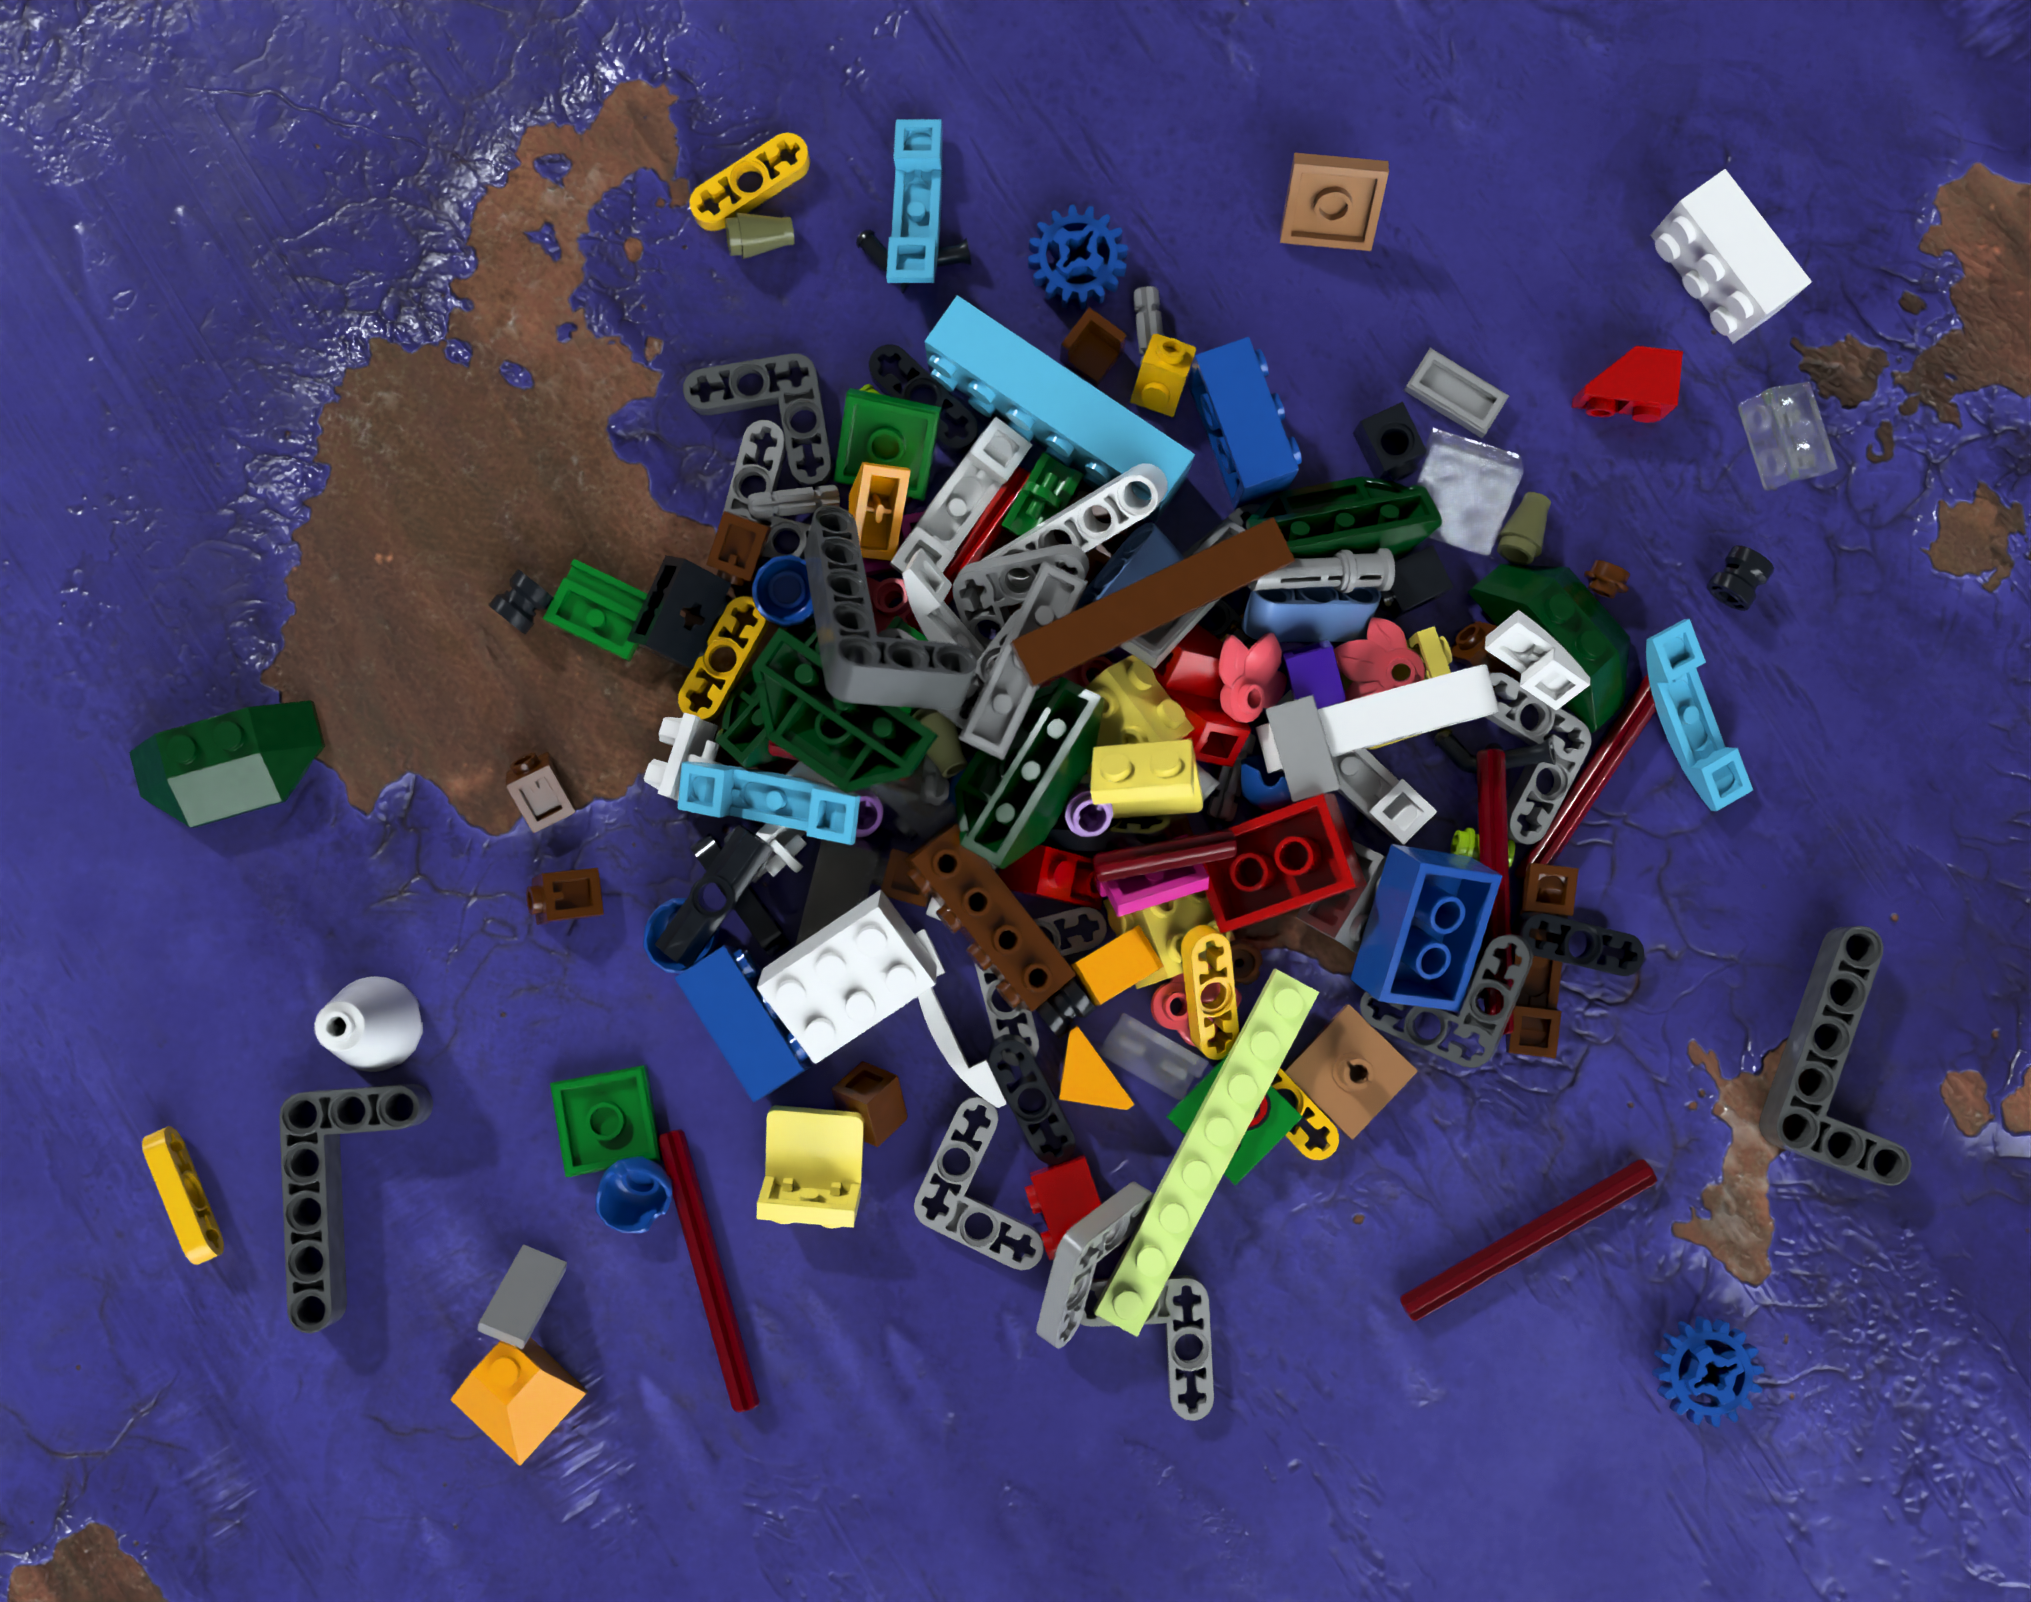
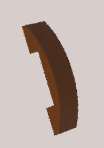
M1528 863L1516 918L1528 911L1568 919V916H1573L1579 868ZM1531 928L1529 937L1552 942L1555 933ZM1512 943V965H1520L1522 958L1516 955V947ZM1533 955L1531 968L1513 1009L1514 1030L1512 1033L1506 1034V1052L1556 1058L1562 1012L1557 1009L1562 962Z

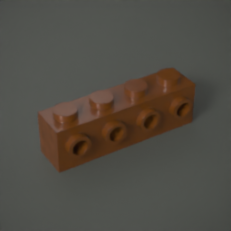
M947 823L903 859L911 869L906 873V876L922 896L930 893L940 905L936 914L942 923L953 934L960 930L971 944L965 950L974 963L982 971L990 968L999 979L1000 983L995 988L1007 1004L1013 1009L1019 1005L1022 1009L1033 1012L1072 979L1076 973L987 860L960 845L959 825L957 823Z

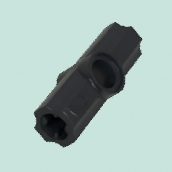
M739 825L703 877L693 885L690 895L655 945L674 961L690 968L727 915L736 908L739 898L775 848L754 832ZM709 883H717L726 891L727 901L720 910L710 908L704 901L703 892Z

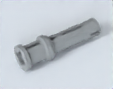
M1379 548L1372 554H1353L1350 550H1340L1331 558H1296L1295 562L1249 584L1248 587L1251 588V591L1334 587L1335 590L1341 593H1350L1354 588L1375 587L1378 591H1388L1393 586L1395 579V562L1391 551L1387 548Z

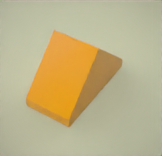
M862 462L849 493V513L853 515L856 521L862 558L892 561L897 553L910 477L909 468Z
M1140 925L1070 965L1076 973V979L1094 1006L1103 1004L1164 966Z
M1077 1025L1072 1027L1068 1031L1058 1096L1059 1100L1128 1110L1135 1105Z

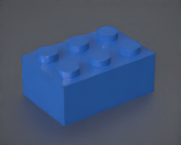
M1249 336L1195 355L1187 381L1234 510L1245 504L1266 500L1275 492L1288 490L1299 470L1298 465L1302 463L1300 449L1293 436L1287 438L1281 423L1282 420H1285L1282 401L1276 392L1270 393L1265 377L1269 375L1265 356L1261 349L1254 350Z
M1391 844L1350 980L1381 1002L1460 1011L1503 875L1469 856Z
M724 945L674 978L754 1103L779 1089L813 1065L808 1059L809 1055L757 989L759 983L757 977L761 975L762 970L748 949L743 951L738 949V947Z

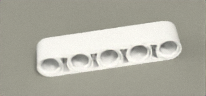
M1142 463L1134 466L981 561L1016 554V552L1021 553L1060 545L1055 539L1054 529L1065 531L1070 536L1072 545L1079 547L1086 553L1148 516L1165 497L1168 487L1166 476L1159 467L1152 464ZM1141 481L1150 488L1151 499L1142 500L1133 493L1132 482ZM1092 506L1104 507L1110 513L1111 523L1098 521L1093 515ZM1060 560L1057 567L1060 568L1064 566L1065 561ZM1013 568L1008 571V578L1016 587L1027 588L1032 585L1033 578L1027 570ZM970 579L966 587L967 589L974 588L980 600L984 587L976 585L974 579ZM980 600V602H979V604H978L976 610L979 609V608H981V607H983V606H982V603H981V600Z
M1487 665L1463 669L1318 709L1332 758L1500 712ZM1270 723L1256 727L1267 773L1283 771Z

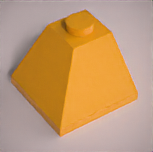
M530 1337L524 1349L500 1340L474 1368L450 1400L520 1466L588 1391Z

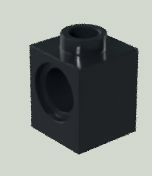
M1403 402L1361 420L1353 432L1366 462L1376 479L1383 480L1391 477L1392 481L1397 482L1414 474L1419 470L1416 464L1427 453ZM1393 438L1398 441L1402 448V454L1390 455L1385 452L1381 445V439Z
M1433 545L1395 562L1393 586L1388 591H1380L1382 597L1379 602L1380 607L1384 611L1390 610L1393 619L1443 597L1453 588Z

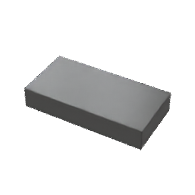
M1432 348L1428 350L1403 390L1480 438H1483L1509 397L1506 393Z
M1314 695L1265 709L1292 801L1296 802L1340 789L1341 786Z
M523 1244L481 1317L478 1331L524 1349L566 1271L567 1262Z

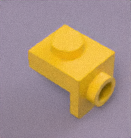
M1153 334L1142 360L1130 403L1174 417L1196 353V347L1175 338Z

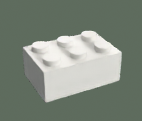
M1726 169L1680 200L1650 235L1655 241V248L1658 254L1665 261L1671 262L1682 276L1683 285L1692 297L1699 299L1708 310L1715 329L1722 335H1727L1733 344L1776 314L1812 283Z
M879 890L764 967L757 989L816 1064L936 985L937 964L883 891Z

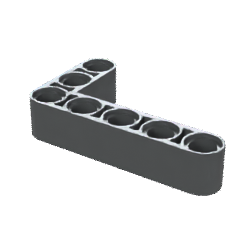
M826 505L817 508L810 526L804 556L825 685L828 692L833 697L849 703L952 710L961 707L977 667L975 655L969 649L954 643L877 637L856 521L852 514L841 507Z
M1839 927L1828 932L1822 941L1762 1110L1759 1128L1765 1140L1772 1145L1862 1180L1888 1186L1898 1185L1906 1180L1911 1171L1910 1155L1904 1147L1826 1116L1878 970L1884 948L1881 937L1870 927ZM1851 936L1855 938L1859 947L1858 954L1854 959L1850 958L1846 951V942ZM1835 981H1838L1843 989V997L1837 1004L1834 1003L1830 995V988ZM1820 1025L1825 1028L1828 1036L1826 1044L1821 1049L1818 1048L1814 1040L1815 1031ZM1807 1070L1811 1075L1812 1083L1810 1089L1803 1094L1799 1089L1798 1079L1800 1074ZM1791 1114L1796 1122V1130L1787 1139L1783 1134L1782 1124L1785 1118ZM1836 1132L1840 1137L1841 1146L1839 1151L1832 1156L1828 1150V1140ZM1882 1150L1886 1162L1883 1170L1877 1173L1873 1165L1874 1157Z
M408 1083L302 1092L291 1095L280 1108L287 1313L289 1322L302 1333H315L336 1323L344 1315L347 1306L340 1134L399 1130L422 1124L429 1118L432 1112L433 1100L429 1091L420 1084ZM403 1093L412 1099L414 1105L413 1113L408 1119L402 1117L397 1110V1100ZM355 1097L359 1098L365 1106V1116L360 1122L354 1120L349 1111L350 1103ZM307 1101L313 1103L317 1110V1118L313 1125L307 1124L302 1117V1107ZM308 1149L314 1151L319 1159V1167L315 1174L308 1171L304 1164V1155ZM309 1198L316 1200L321 1207V1217L318 1222L313 1221L307 1215L306 1203ZM311 1247L318 1249L323 1256L321 1270L313 1268L309 1263L308 1252ZM313 1296L320 1298L325 1305L326 1310L323 1319L314 1316L311 1312L310 1300Z

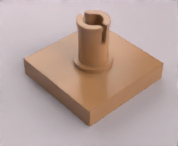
M1294 153L1280 229V243L1372 251L1389 175L1388 161Z
M1346 1004L1283 1069L1309 1099L1352 1140L1418 1072L1350 1004Z

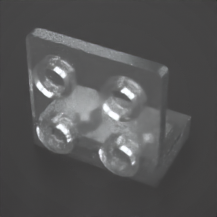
M1432 427L1426 442V460L1416 485L1426 487L1443 518L1442 526L1429 535L1428 538L1487 556L1493 549L1497 535L1500 532L1523 475L1524 469L1521 455Z

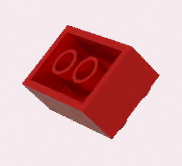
M1322 793L1227 828L1232 830L1237 842L1236 856L1202 863L1209 876V888L1205 892L1220 933L1235 931L1367 885L1335 794Z

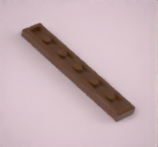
M1274 517L1012 640L1010 645L1031 688L1285 568L1295 562V559Z

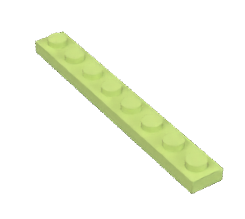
M1273 969L1093 1309L1095 1315L1138 1337L1319 994L1318 991L1277 969Z

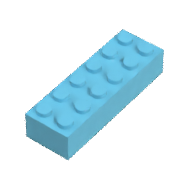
M958 295L924 341L928 370L932 372L930 374L931 377L936 379L947 391L953 392L956 388L970 397L968 403L982 415L991 417L995 414L1007 422L1010 428L1028 442L1032 439L1047 449L1045 453L1067 467L1071 465L1085 475L1083 478L1084 482L1092 489L1097 490L1129 469L1142 463L1159 467L1168 481L1167 492L1158 506L1148 516L1144 517L1143 520L1148 517L1156 523L1187 479L1195 457L1194 453ZM1141 481L1132 482L1133 493L1142 500L1151 499L1150 488Z

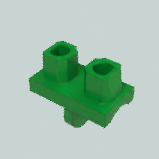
M1043 452L1003 521L1002 528L1019 537L1064 510L1083 480L1084 474L1061 464Z

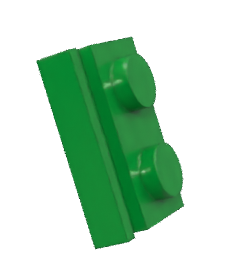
M573 559L572 567L567 577L563 578L543 619L551 625L630 662L638 646L627 641V638L647 597V593Z

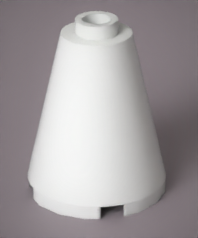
M365 977L344 987L319 1012L315 1021V1033L317 1039L325 1048L349 1066L368 1072L387 1070L403 1063L416 1050L423 1033V1022H421L418 1008L420 1005L416 996L404 984L387 977Z

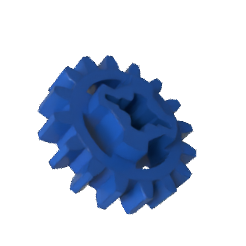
M1069 205L1068 216L1063 218L1056 210L1052 211V225L1049 226L1046 223L1039 222L1037 224V234L1040 238H1030L1029 251L1034 254L1028 257V269L1038 270L1033 275L1034 286H1041L1046 283L1045 298L1050 300L1056 294L1061 295V303L1064 308H1067L1071 299H1077L1080 308L1086 309L1087 298L1091 296L1099 304L1103 303L1105 296L1104 288L1116 292L1119 281L1115 276H1125L1127 264L1121 260L1127 258L1128 246L1118 244L1122 239V229H1108L1111 217L1108 214H1105L1099 220L1094 219V207L1088 206L1084 215H1078L1075 205ZM1102 243L1108 253L1107 265L1104 264V258L1098 254L1099 246ZM1048 249L1052 251V256L1058 260L1053 272L1047 262L1046 255ZM1086 251L1085 259L1078 257L1074 262L1071 261L1069 264L1070 255H1072L1073 257H1077L1080 255V253H1084ZM1087 282V283H1084V284H1073V283Z
M1697 1316L1694 1329L1684 1321L1678 1322L1680 1332L1678 1337H1674L1666 1332L1663 1335L1666 1343L1670 1345L1667 1351H1654V1355L1664 1362L1663 1367L1652 1370V1375L1666 1382L1657 1390L1658 1394L1666 1400L1673 1399L1669 1408L1678 1415L1686 1412V1419L1696 1425H1699L1704 1417L1708 1424L1713 1427H1719L1721 1415H1724L1734 1423L1739 1421L1736 1411L1737 1407L1742 1406L1750 1411L1754 1408L1751 1401L1747 1398L1749 1392L1762 1393L1763 1388L1753 1382V1376L1764 1373V1367L1750 1360L1759 1353L1758 1348L1749 1343L1743 1344L1747 1334L1737 1328L1730 1330L1729 1323L1718 1318L1711 1325L1708 1319ZM1704 1340L1721 1341L1727 1348L1719 1347L1712 1350L1710 1346L1706 1345ZM1708 1363L1713 1364L1707 1371L1706 1365ZM1709 1373L1710 1377L1707 1380L1702 1378ZM1704 1393L1705 1396L1710 1398L1711 1402H1697L1691 1400L1688 1395L1693 1394L1697 1396Z

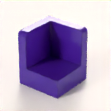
M1328 639L1282 651V658L1293 701L1314 695L1318 709L1345 701L1334 649Z

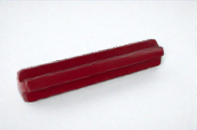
M1220 830L1099 853L1093 858V867L1097 880L1099 882H1107L1232 858L1237 853V842L1232 830Z

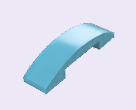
M896 119L894 144L896 170L892 236L889 237L887 283H934L941 220L942 119Z
M1683 619L1646 640L1648 678L1660 722L1679 764L1711 811H1718L1753 791L1738 748L1725 747L1696 669L1706 663L1690 619Z
M685 761L682 762L677 809L717 818L728 815L803 830L807 831L806 836L852 845L855 844L860 795L853 792L846 793L840 788L774 772Z

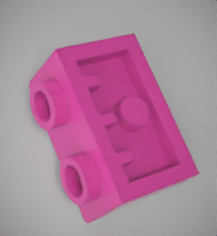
M1185 834V835H1182V836H1179V837H1176V838H1172V840H1173V839H1178V838H1183V837H1188V836H1187V834ZM1202 863L1107 882H1099L1097 880V890L1100 896H1108L1117 917L1209 888V876Z

